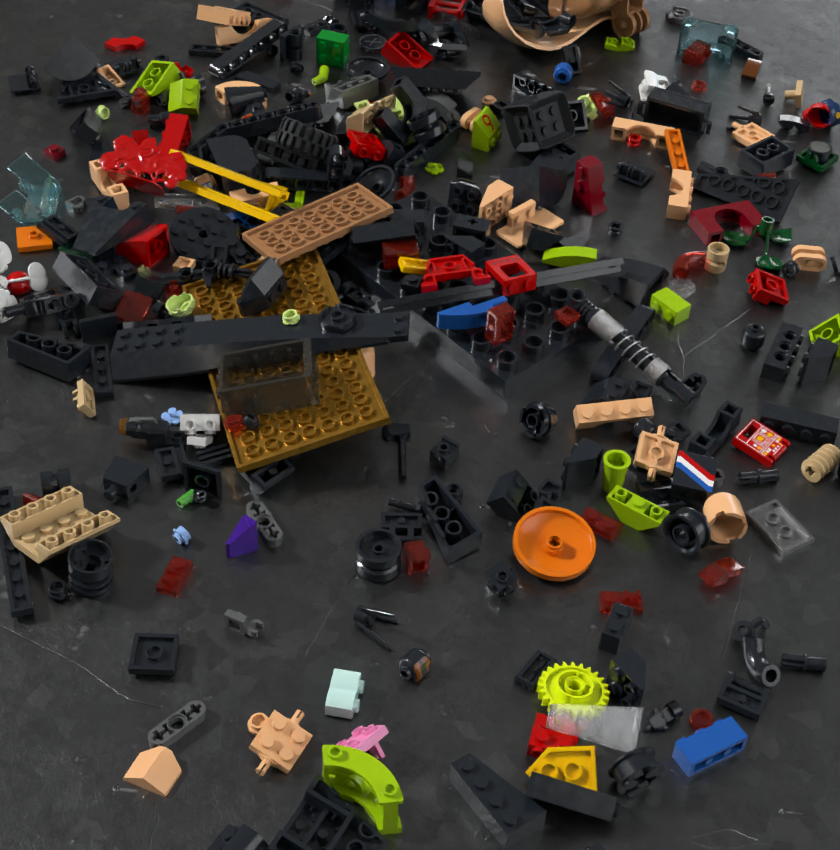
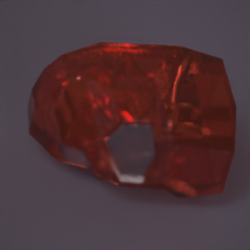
M137 87L133 91L130 107L134 114L142 115L149 111L150 99L145 88Z

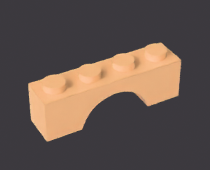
M257 19L252 29L243 34L237 33L230 25L214 26L216 42L221 46H230L231 43L237 45L273 19Z
M615 117L610 139L626 142L630 134H638L642 139L650 141L655 148L668 150L664 131L665 129L675 128Z
M100 159L89 161L91 178L101 193L113 197L119 210L127 209L130 206L129 194L123 183L116 184L108 176V171H103L101 164H99Z
M673 169L669 191L676 193V195H669L666 218L685 221L686 214H690L694 178H691L692 171Z
M651 397L576 405L573 410V416L577 430L594 428L598 425L615 421L636 423L643 417H648L651 420L654 416Z

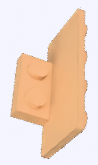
M530 199L508 211L507 225L496 230V235L520 249L525 246L522 243L525 221L556 229L564 224V220L543 207L542 210H535L536 201Z

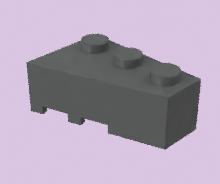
M369 74L351 78V81L344 83L340 80L338 84H324L326 101L330 103L339 101L338 107L341 109H349L355 102L371 100L379 95L378 78Z

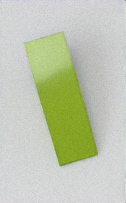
M580 246L544 250L542 263L561 268L592 263L596 261L597 249Z

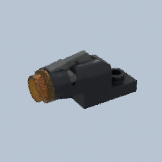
M129 416L125 417V419L121 418L119 421V434L136 439H146L147 448L160 449L171 446L177 448L183 444L184 451H186L187 436L189 434H185L183 431L169 430V422L166 420H156L154 417Z

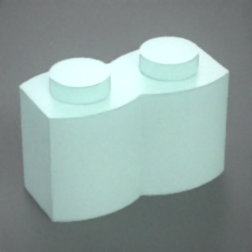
M334 669L325 703V715L352 719L354 712L358 713L360 699L357 698L358 694H363L365 680H361L360 672Z

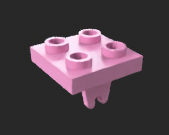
M371 724L368 727L359 726L351 732L352 736L348 740L344 739L336 745L352 747L363 752L369 750L376 759H383L385 754L378 741L387 735L389 731L385 725L374 726V724Z

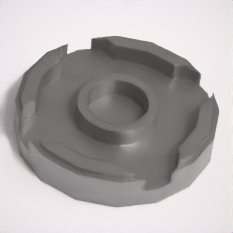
M675 6L673 9H667L666 19L675 24H687L692 21L693 13L692 11L689 12V9L685 7Z

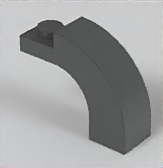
M427 92L423 94L428 101L425 107L426 110L437 107L440 115L446 122L449 120L460 122L461 116L455 110L457 104L450 97L440 92Z

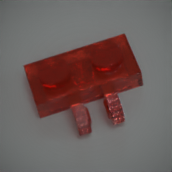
M592 92L589 95L605 119H612L616 116L613 113L616 106L608 104L611 101L609 97L605 98L600 92Z

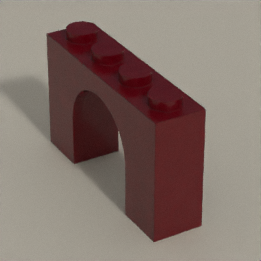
M749 200L693 210L690 214L689 225L706 247H708L712 242H722L724 230L718 224L719 222L734 223L740 226L750 237L756 225H760L763 216ZM759 230L753 237L761 236Z

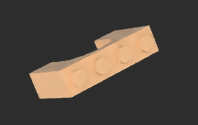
M198 4L196 18L198 20L230 26H249L251 22L250 12Z

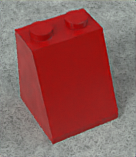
M150 224L141 232L115 245L116 255L123 254L128 261L139 266L144 264L145 267L151 269L170 253L168 225Z

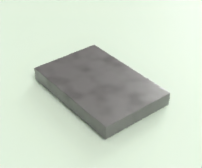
M777 499L751 509L744 514L746 520L781 557L814 543L815 538Z

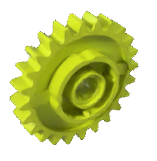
M563 662L562 666L555 663L554 668L548 666L547 671H542L536 692L539 693L538 699L542 700L541 705L548 706L547 712L555 711V717L562 715L564 721L569 717L572 722H575L576 718H578L583 723L585 718L592 721L593 716L599 717L600 712H605L610 691L607 690L608 684H604L605 678H598L599 672L592 673L591 667L584 669L582 663L579 666H575V663L572 662L569 666Z

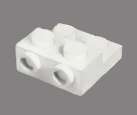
M181 414L180 431H185V434H197V431H204V434H216V431L221 430V415Z

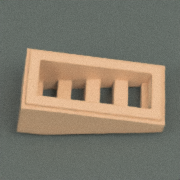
M109 64L96 70V74L100 73L110 82L113 81L112 83L118 88L125 86V82Z

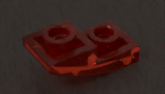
M725 557L702 569L698 576L705 580L707 585L716 587L726 584L729 577L741 575L745 567L731 557Z

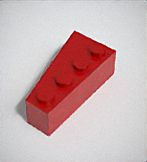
M170 113L169 118L165 121V131H162V141L158 144L160 149L158 156L160 158L168 155L170 149L185 153V147L188 148L189 146L188 140L192 139L189 115Z

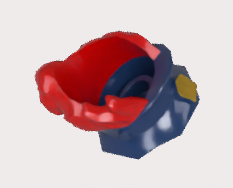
M829 98L822 101V103H815L810 108H806L802 116L803 119L811 122V125L815 128L833 127L840 124V105Z

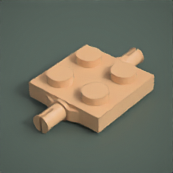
M736 121L732 123V127L737 130L732 132L731 137L747 147L773 135L753 122L747 125H740Z
M663 425L658 426L657 434H651L642 430L633 465L648 470L646 479L647 481L650 480V482L655 481L656 473L669 478L673 474L679 443L671 441L664 436L666 427L662 428Z
M274 710L248 747L262 760L256 769L257 774L261 771L260 776H264L270 766L288 774L313 735L298 725L305 716L302 712L297 718L301 710H296L291 719Z

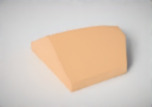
M158 746L139 753L123 779L166 798L182 771L173 752L166 747Z

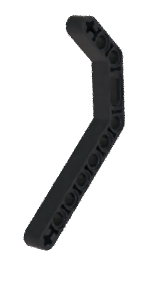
M311 101L219 124L187 149V154L207 161L206 139L236 135L247 139L278 131L281 121L285 116L304 124L319 121L323 118L320 102ZM189 164L193 180L207 173L205 169Z

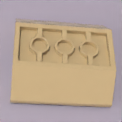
M68 486L35 502H30L17 510L10 511L1 516L0 521L14 547L40 564L69 550L78 541L92 539L109 531L120 522V518L109 510L102 511L97 515L84 508L83 494L72 486Z

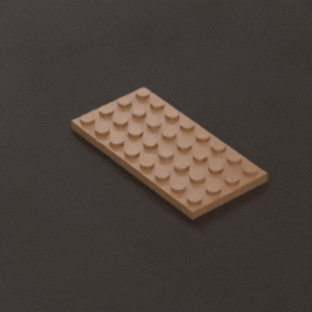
M357 182L241 234L243 240L264 258L267 256L278 258L280 265H282L284 262L297 258L306 252L313 251L315 248L326 245L332 240L342 238L344 235L352 232V227L370 225L374 221L386 218L394 213L393 206Z

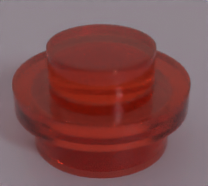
M230 415L225 419L224 426L229 432H238L243 428V418L240 415Z

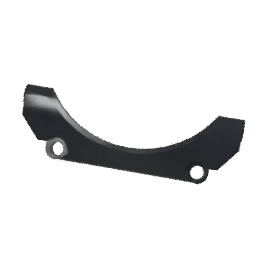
M470 0L464 3L463 9L469 19L478 18L486 21L482 10L484 0ZM563 12L558 17L545 22L533 20L530 24H517L510 21L509 23L513 29L531 34L535 39H540L545 33L550 37L568 34L572 27L575 26L577 18L573 14Z

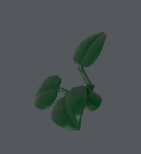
M764 216L761 218L760 225H756L749 238L741 232L724 231L722 240L732 246H745L746 242H750L759 230V234L766 237L765 257H757L756 264L766 269L781 270L783 262L778 257L768 256L769 239L776 243H790L792 240V228L773 230L775 220Z

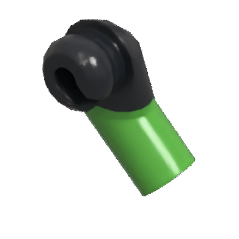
M191 489L179 497L176 503L180 508H183L188 503H201L206 500L207 493L202 489Z

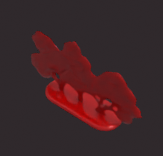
M121 135L113 140V148L115 150L104 153L99 160L103 171H108V176L116 183H123L126 187L156 196L165 195L164 189L157 184L158 182H164L165 186L169 189L175 188L180 181L186 180L187 173L185 171L188 167L182 152L170 153L160 158L158 156L160 149L156 146L155 137L145 139L140 145L136 146L133 138ZM131 170L136 176L127 174L125 172ZM148 173L151 175L152 180L140 178V175ZM165 173V176L160 179L158 177V179H156V177L159 174Z

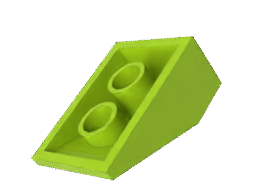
M151 60L129 93L131 95L154 97L169 89L170 83L178 81L180 79L178 75L180 71L174 62Z

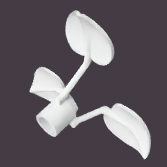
M0 241L1 274L8 269L7 264L12 261L11 251L2 241ZM33 262L29 265V277L7 280L6 277L0 275V323L14 318L10 317L7 319L4 307L18 304L15 296L10 295L8 290H4L8 283L30 280V286L34 291L38 292L46 289L48 277L40 263Z

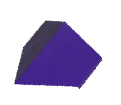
M246 515L242 516L226 542V556L228 558L258 550L257 522Z

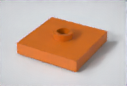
M37 225L16 228L18 253L53 249L52 239L36 228Z

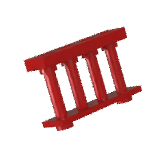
M431 0L428 5L427 18L433 19L435 14L445 11L447 15L451 14L462 19L465 15L463 5L470 0H446L461 4L445 2L444 0ZM440 7H447V8H453V9H458V10H452V9H446V8H440Z

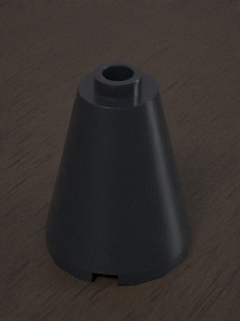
M262 86L224 88L232 117H236L246 105L254 102L263 103L265 98H267L266 89H262Z

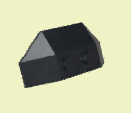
M267 256L248 278L242 290L241 298L237 301L242 317L268 310L288 287L278 258Z

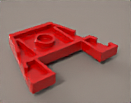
M464 254L431 258L427 262L426 273L421 284V292L438 291L436 281L463 280L465 277H472L475 286L491 284V276L485 275L481 268H476L475 263Z

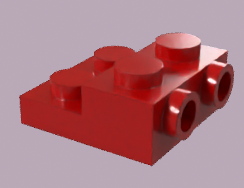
M348 129L346 135L350 139L351 144L349 148L354 156L358 158L367 157L373 161H382L386 148L377 135Z
M755 268L748 275L747 283L750 284L748 292L752 294V299L756 302L767 305L772 300L777 304L780 303L785 306L788 304L789 296L785 279Z
M537 713L528 743L527 755L538 759L547 747L577 746L582 724Z

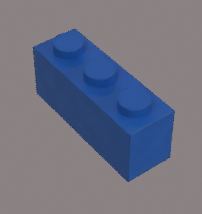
M732 716L724 720L719 719L713 725L705 729L700 728L693 735L677 740L672 757L689 778L744 750L748 736Z

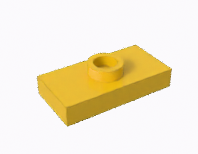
M399 257L398 264L403 273L425 275L428 260Z

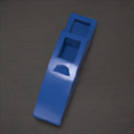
M503 295L474 306L467 302L437 312L438 329L458 330L495 323V317L506 314L508 299Z

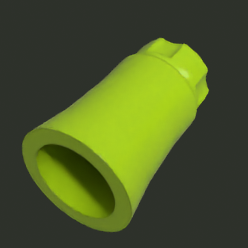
M609 450L603 456L602 488L608 494L616 485L621 487L624 485L625 476L631 464L630 456L622 450Z

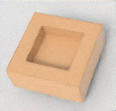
M179 256L173 264V271L178 272L183 267L193 269L196 266V260Z

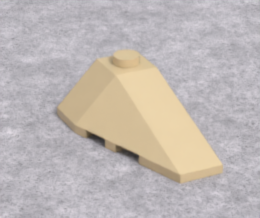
M391 94L356 110L346 119V132H348V129L368 133L375 126L371 120L376 111L387 106L392 110L396 104V96Z

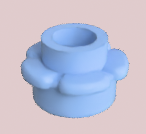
M182 526L173 529L175 534L172 537L180 545L182 543L187 545L191 539L188 531Z

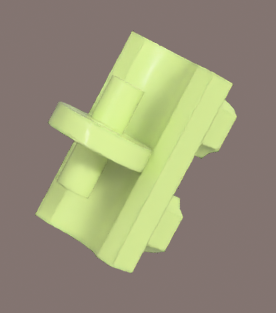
M588 93L587 95L580 96L577 100L584 99L586 116L592 121L598 117L596 113L598 110Z

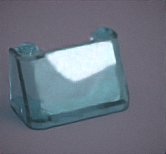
M687 17L682 21L676 54L683 55L687 50H689V53L692 50L720 54L719 58L723 56L725 63L732 64L739 28L734 24L727 25Z

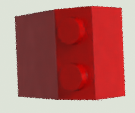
M406 32L395 34L385 43L380 52L389 62L401 67L423 68L434 58Z

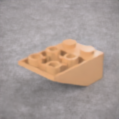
M500 179L488 185L479 207V218L491 220L492 227L505 217H508V211L512 210L514 187Z

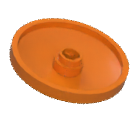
M555 506L540 507L526 513L517 523L512 540L513 550L519 563L531 574L549 581H566L578 577L588 569L596 550L595 536L588 523L576 513Z

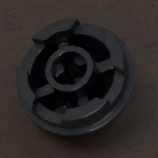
M533 401L526 408H522L519 422H522L526 436L542 439L556 428L558 417L552 406Z

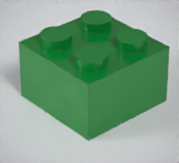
M322 29L316 37V63L344 69L349 61V35Z

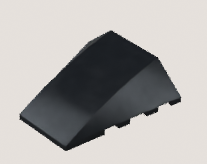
M601 257L598 261L609 260L619 257ZM623 258L624 264L620 265V272L589 277V279L601 287L606 286L609 288V292L612 294L617 293L622 297L621 300L624 302L632 303L633 308H635L638 304L643 305L646 302L647 292L655 282L662 284L669 276V272L665 268L651 263Z
M317 773L307 788L302 802L283 830H279L267 850H385L389 841L367 820H363L356 813L357 810L351 804L348 805L339 796L340 793L333 787L330 788L323 781L324 778Z

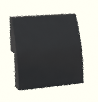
M673 477L655 479L654 482H650V480L635 481L638 496L669 512H676L680 508L686 507L684 500L669 498Z

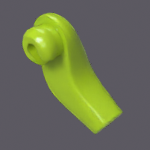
M322 65L320 67L319 75L312 79L314 86L327 81L329 75L328 66Z

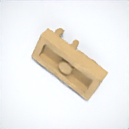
M81 379L77 381V389L72 392L75 396L73 401L77 404V408L82 414L92 418L96 416L94 389Z

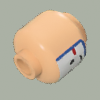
M204 173L194 178V183L216 191L217 183L213 175Z

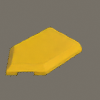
M595 746L547 747L525 772L529 777L533 771L598 791Z

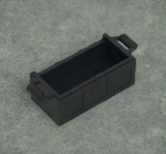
M655 86L648 95L647 101H638L636 114L644 118L643 122L680 129V132L697 136V139H700L703 134L709 135L712 122L708 121L712 103ZM643 104L646 105L644 113H642Z

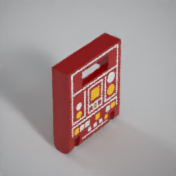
M754 418L741 429L731 443L767 468H770L790 446V442ZM747 432L751 435L749 439L744 436Z

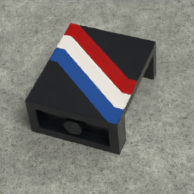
M678 451L669 498L704 505L712 494L718 458Z

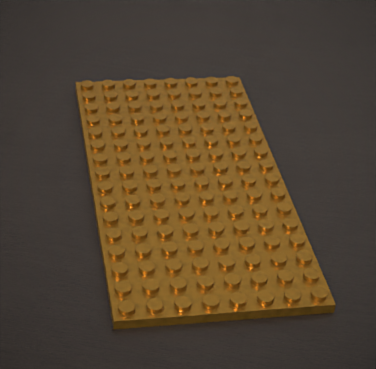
M317 248L284 262L281 267L288 286L268 310L246 317L241 316L237 301L241 298L242 290L248 280L247 278H238L236 281L219 279L212 282V289L210 290L206 288L203 279L182 285L183 292L191 294L195 299V307L190 316L211 314L212 320L279 316L289 309L296 310L299 315L320 314L327 306L333 307L335 304L340 303ZM265 259L240 266L239 268L251 269L253 273ZM338 349L336 353L323 352L317 356L304 354L300 355L298 359H292L291 356L281 358L282 361L274 362L272 359L263 361V364L259 365L253 362L245 364V367L237 368V365L228 366L227 370L218 371L215 368L209 369L208 372L239 474L391 423L389 414L360 349L348 351L346 349ZM247 413H254L258 416L260 421L258 428L254 430H247L245 428L243 418Z

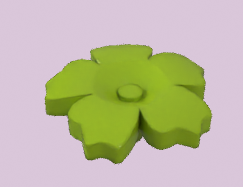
M431 162L425 167V171L431 173V175H439L444 172L440 163Z

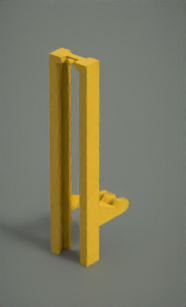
M170 149L169 154L182 151ZM182 152L185 162L269 194L264 209L187 179L180 181L177 184L178 187L266 222L280 217L271 213V211L279 205L278 202L284 203L285 200L288 201L290 194L287 192L288 188L255 180Z

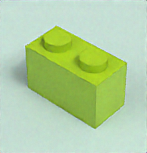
M665 287L652 294L649 307L655 309V313L675 326L689 318L691 304L668 287Z

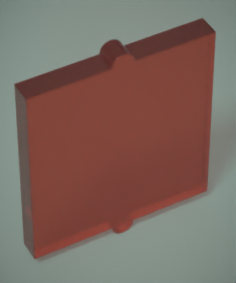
M126 290L115 310L116 316L125 322L142 321L153 299L141 295L140 292L135 293Z

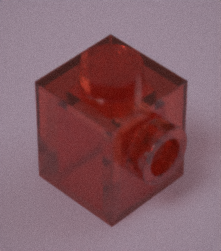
M417 540L403 543L402 558L408 575L428 572L431 554L429 547H425L424 541Z

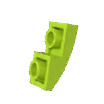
M607 37L604 49L613 51H632L635 48V41L629 37H621L620 41L616 38Z

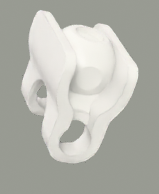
M645 70V79L642 80L638 87L640 99L647 101L648 95L655 86L666 89L669 85L668 79L657 75L653 71Z

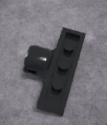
M643 417L634 424V429L631 432L639 440L642 430L651 434H657L658 427L648 417ZM677 419L665 426L664 436L671 441L679 443L689 437L692 431L680 419ZM638 443L625 450L631 458L632 465Z

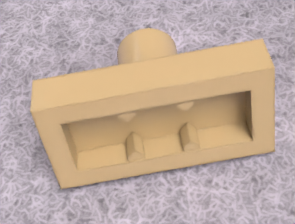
M797 80L796 90H785V99H795V108H802L803 80Z

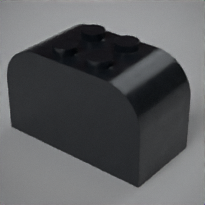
M229 135L206 139L208 162L255 180L259 179L257 170L259 165L258 158L254 156L253 148H250L245 138ZM211 172L220 193L230 196L229 191L244 188L251 195L257 192V189Z

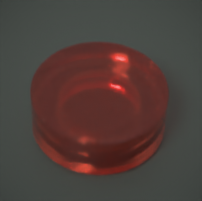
M693 81L692 89L694 91L704 92L706 90L707 83L705 81Z
M702 708L695 709L690 716V725L696 731L700 728L705 729L711 726L714 721L713 715L708 710Z

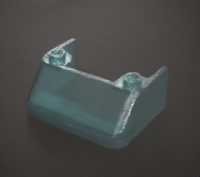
M24 153L11 163L7 169L19 178V188L27 194V198L15 189L0 201V208L8 213L16 222L38 223L52 214L56 215L61 184L32 157Z

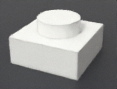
M197 433L187 436V444L194 445V448H206L207 445L213 443V435Z

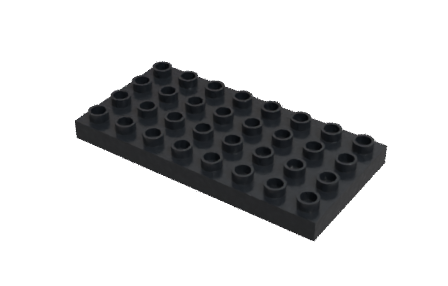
M415 190L401 200L388 203L393 206V209L424 210V236H421V247L357 249L351 243L350 233L341 238L347 242L348 247L334 257L330 263L379 301L421 294V288L418 293L401 290V283L406 273L401 271L398 259L399 257L428 260L452 256L445 252V237L452 236L453 224L457 218V214L450 207L438 202L427 191ZM489 237L485 245L484 258L476 262L475 267L481 268L485 274V261L516 254L511 253L498 244L494 238ZM520 269V273L513 274L512 276L524 275L525 273ZM465 277L463 280L450 279L446 282L436 281L438 290L474 284L472 277ZM557 284L536 287L535 290L505 296L508 299L506 314L495 317V323L477 328L458 330L438 329L437 312L467 302L474 306L503 296L502 293L409 311L410 325L503 398L603 340L588 328L586 322L578 313L573 314L566 310L565 302L569 291Z

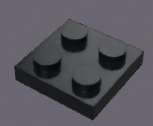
M135 633L128 667L129 674L174 676L180 642L179 634Z

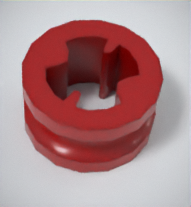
M630 134L627 141L628 146L633 148L639 147L642 137L638 134Z

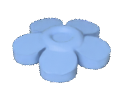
M172 407L168 410V413H162L161 418L168 421L169 426L172 423L177 425L180 423V415L183 412L181 410L177 411L176 408Z

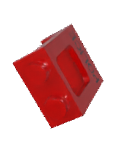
M517 254L485 261V275H490L491 279L496 278L503 285L502 295L509 296L536 289L537 273ZM520 269L525 273L516 277H508V275L520 273Z

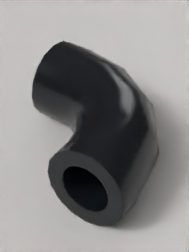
M742 636L743 657L751 676L765 686H775L780 680V670L777 666L770 664L766 658L764 637Z

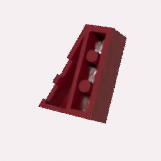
M593 155L577 160L572 202L592 217L607 211V206L604 205L603 197L606 195L605 191L602 190V183L604 182L603 163Z

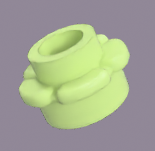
M104 105L98 106L95 111L104 120L108 119L110 115L109 109L104 107Z
M294 309L286 310L282 315L283 324L294 325L300 320V315Z

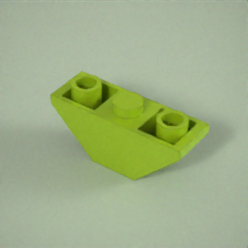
M616 485L606 498L620 521L638 531L659 527L670 513L619 485Z

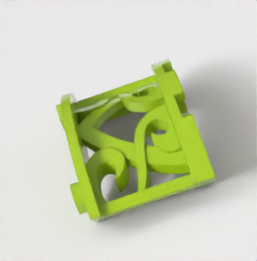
M323 745V781L330 788L333 787L337 790L342 799L352 803L357 802L363 806L365 812L373 820L376 830L382 835L402 833L398 808L399 804L403 803V795L398 782L390 770L375 757L361 750L342 745Z

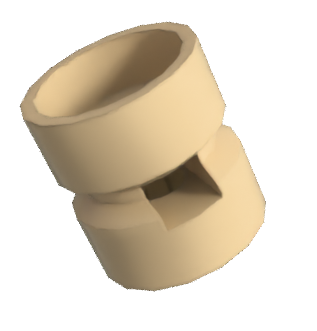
M712 242L708 245L704 262L705 270L713 274H720L725 271L730 252L728 245L722 242Z

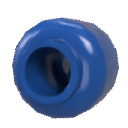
M566 62L559 63L553 73L555 81L560 84L568 83L572 78L573 68Z

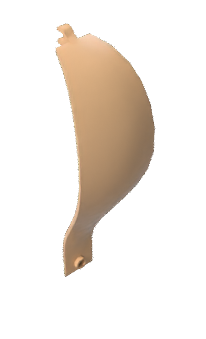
M484 0L482 4L483 16L486 22L499 35L521 47L544 51L561 49L563 46L571 44L598 23L607 19L612 20L613 16L612 11L610 13L604 11L584 19H577L575 26L572 27L568 34L550 37L545 33L542 38L535 39L531 34L515 31L512 28L505 14L503 0Z

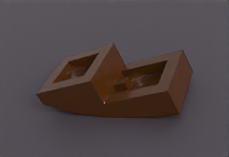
M748 58L741 78L755 81L762 61Z

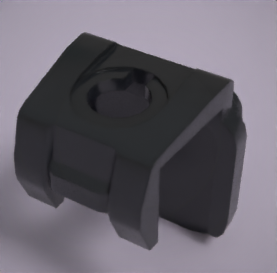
M458 178L450 181L447 206L456 213L476 217L479 214L482 200L480 187L476 186V182L468 179Z

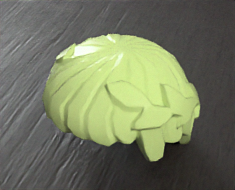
M186 292L179 296L173 295L166 302L169 314L175 318L190 315L195 307L194 297Z

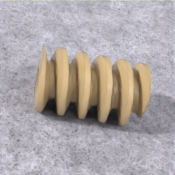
M825 444L804 460L801 464L804 477L810 482L820 481L821 478L840 463L839 448L832 444Z

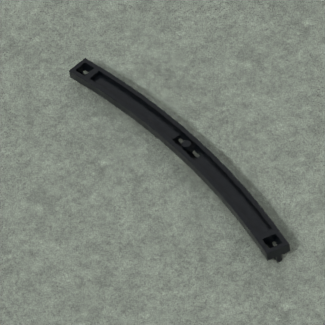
M623 257L536 272V287L620 272V265L624 264ZM492 280L491 284L464 285L378 301L377 304L380 313L404 312L501 294L503 285L498 280Z

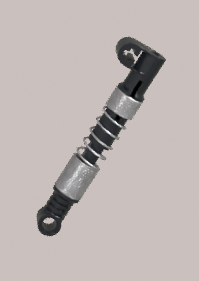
M574 288L569 292L565 302L566 310L573 314L578 313L584 319L588 328L608 345L615 343L617 346L614 350L620 347L623 350L621 356L625 355L629 359L628 362L632 361L636 368L639 367L643 371V375L653 382L654 385L657 387L661 386L684 407L699 397L707 384L704 375L694 372L682 381L661 358H655V353L648 352V347L641 346V341L634 340V335L627 336V329H624L612 316L588 301L587 295L583 290Z

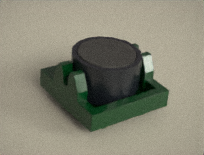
M817 140L810 142L808 147L796 156L795 161L823 173L838 161L839 155L832 153V144Z

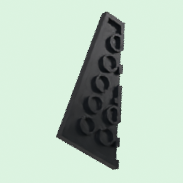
M699 173L693 189L729 204L749 200L763 217H771L776 223L780 224L801 179Z

